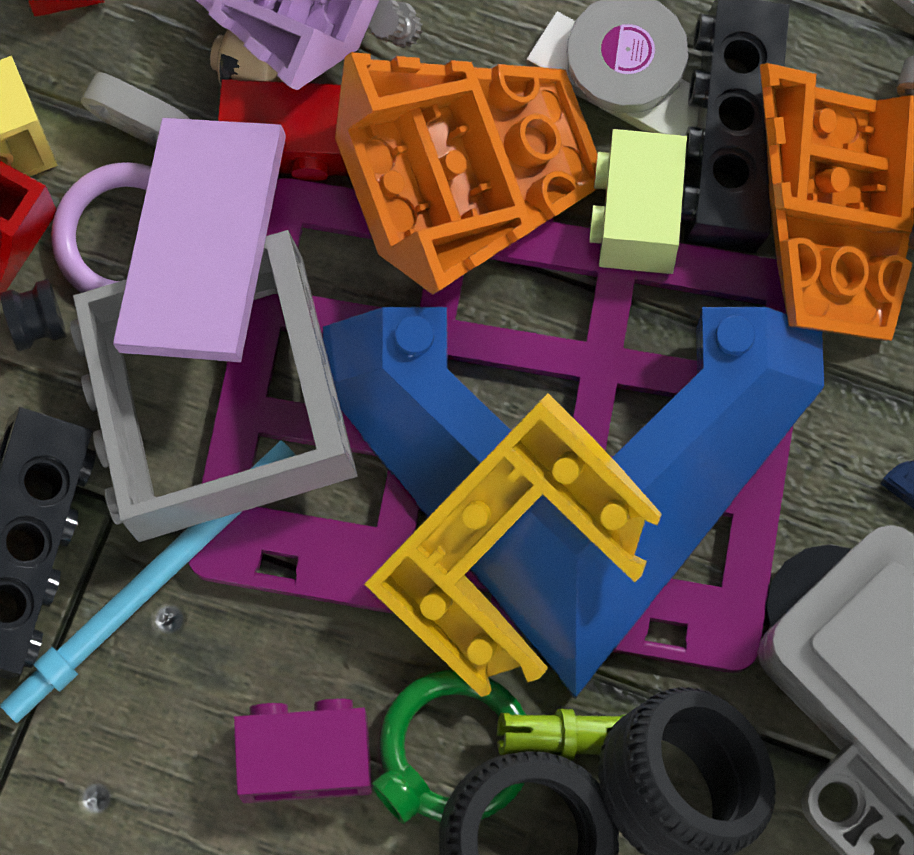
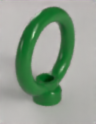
M453 669L442 670L415 680L394 699L384 717L379 737V753L384 773L371 783V787L386 809L400 823L405 824L417 813L441 822L445 805L450 798L431 791L424 779L407 762L405 738L409 724L415 714L424 705L436 698L447 695H464L480 700L490 707L498 717L501 713L526 715L515 696L499 682L489 677L492 691L489 695L481 697ZM525 783L515 784L500 791L488 804L481 820L505 808L517 796Z

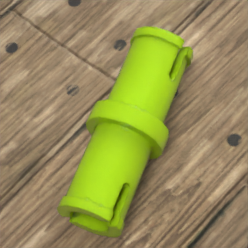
M557 709L555 715H510L509 713H501L497 724V736H504V740L497 742L500 755L520 752H545L559 755L573 761L575 754L599 755L605 737L614 724L624 715L576 716L573 709Z

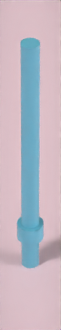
M280 440L251 469L296 455ZM241 512L188 527L57 651L51 647L33 664L37 670L0 704V707L13 721L18 723L54 688L59 692L63 690L78 675L74 669Z

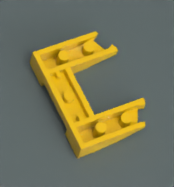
M549 394L524 417L365 583L390 610L481 697L489 695L492 691L489 681L490 676L522 667L527 682L539 679L548 669L501 613L464 575L543 494L634 582L642 576L647 563L646 560L635 556L645 520L658 525L662 515L610 455Z

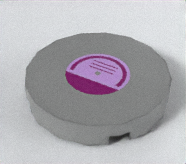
M599 0L592 3L574 22L567 42L568 72L573 82L575 83L576 81L578 87L585 92V97L596 106L616 113L644 112L657 106V102L664 100L668 95L670 97L680 86L688 62L687 35L677 16L657 0Z

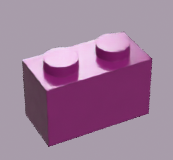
M320 700L314 702V711L289 713L287 704L263 703L250 706V715L234 716L237 795L243 803L372 795L368 717L365 707L353 708V700Z

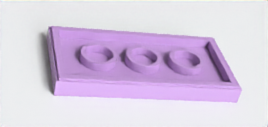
M162 118L113 345L119 353L241 362L286 139L282 125Z

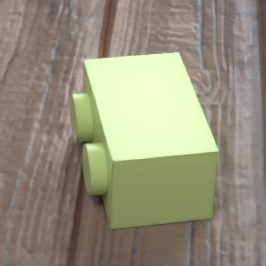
M613 129L610 153L598 152L594 188L606 190L605 205H593L589 243L601 244L599 267L673 274L679 246L687 136Z

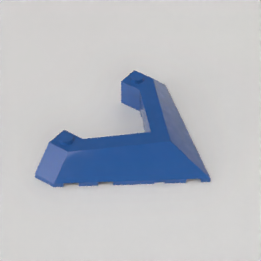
M382 307L323 326V341L341 410L361 433L362 439L389 472L396 476L414 498L416 505L428 518L511 432L490 409L448 370L447 307ZM702 307L696 329L697 375L612 457L662 514L658 525L645 520L635 556L646 560L647 563L642 576L636 582L630 579L543 494L469 569L482 586L485 585L494 596L500 608L531 646L538 650L560 677L559 680L575 699L590 682L592 676L612 651L618 647L650 607L651 602L663 587L670 582L718 522L751 477L757 473L785 438L787 432L803 412L809 408L824 388L822 331L791 327L788 324L787 314L768 307Z

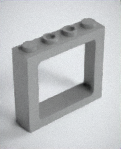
M289 230L266 236L253 300L272 294L279 295L317 449L160 497L154 496L124 354L119 353L113 345L127 279L73 295L78 319L70 322L71 335L81 357L86 356L90 373L81 377L82 388L91 411H98L101 425L100 430L93 432L94 445L102 466L110 468L113 486L105 489L107 506L116 525L123 523L138 542L358 477L304 262Z

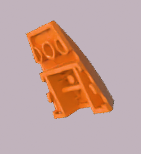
M350 52L344 57L335 135L340 153L378 255L431 294L440 291L454 282V280L597 190L594 188L597 151L566 69L498 64L492 69L474 67L472 62L454 60L445 65L420 63V58L396 56L391 61L371 59L370 54Z
M770 63L760 64L767 140L770 208L777 265L788 324L791 327L880 341H892L913 265L912 262L906 259L909 249V237L914 225V96L908 95L873 100L816 87L817 74Z

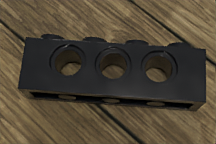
M715 0L708 14L700 13L698 16L693 47L694 50L702 51L701 70L695 69L692 73L688 92V105L699 107L697 126H689L685 135L687 136L685 163L691 164L690 184L683 183L681 221H686L684 243L756 253L770 234L771 208L760 64L770 63L785 67L789 4L764 0ZM732 58L742 62L747 68L748 73L740 74L732 71L726 65L724 59ZM728 114L734 116L742 124L743 130L735 131L727 128L721 122L719 115ZM720 170L730 173L736 179L738 188H726L719 184L714 177L713 171Z
M19 407L8 418L0 444V590L9 593L17 604V614L13 622H0V677L9 680L21 675L23 666L32 668L37 659L43 638V632L35 629L41 605L50 607L56 595L61 571L52 567L59 545L67 547L71 541L79 514L78 510L70 508L77 485L85 487L96 457V451L88 449L93 430ZM27 471H40L50 479L53 489L50 500L35 499L27 492L24 484ZM21 530L32 538L35 545V553L31 561L17 560L9 553L6 546V538L9 531Z

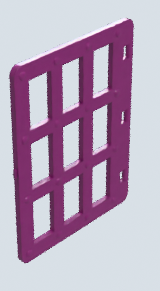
M292 178L277 180L266 236L289 230L298 250L303 228L372 239L354 189ZM554 218L549 219L489 259L598 277L586 342L456 320L464 275L434 294L423 288L420 307H447L448 359L579 381L573 418L605 451L616 388L675 397L697 375L696 360L623 348L634 283L761 304L787 314L777 259L679 243L673 274L599 267L601 244L589 243L590 228L553 222ZM278 294L253 300L241 362H227L202 484L251 469L254 466L260 436L316 446L306 404L268 397L281 332H288ZM312 296L322 337L323 326L382 308ZM341 410L351 452L376 456L362 439L361 433ZM793 426L722 515L732 519L721 587L671 579L651 602L650 607L618 647L612 651L613 653L727 673L742 672L754 663L758 656L757 652L762 635ZM388 470L377 527L255 507L242 511L188 563L192 571L199 578L209 582L395 614L365 583L416 531L420 508L396 476L392 475ZM263 553L298 559L296 568L297 578L292 579L257 573L260 569ZM470 570L464 574L479 591L490 593ZM492 595L490 603L501 613L515 631L524 637L500 608L498 601ZM654 621L687 627L685 637L686 648L645 641L649 622Z

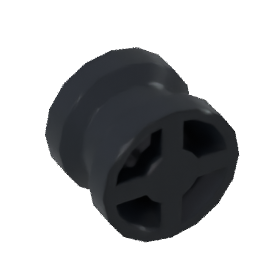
M49 279L36 282L32 290L23 293L13 289L0 293L4 315L18 352L31 348L37 339L48 337L55 341L67 337L62 315Z

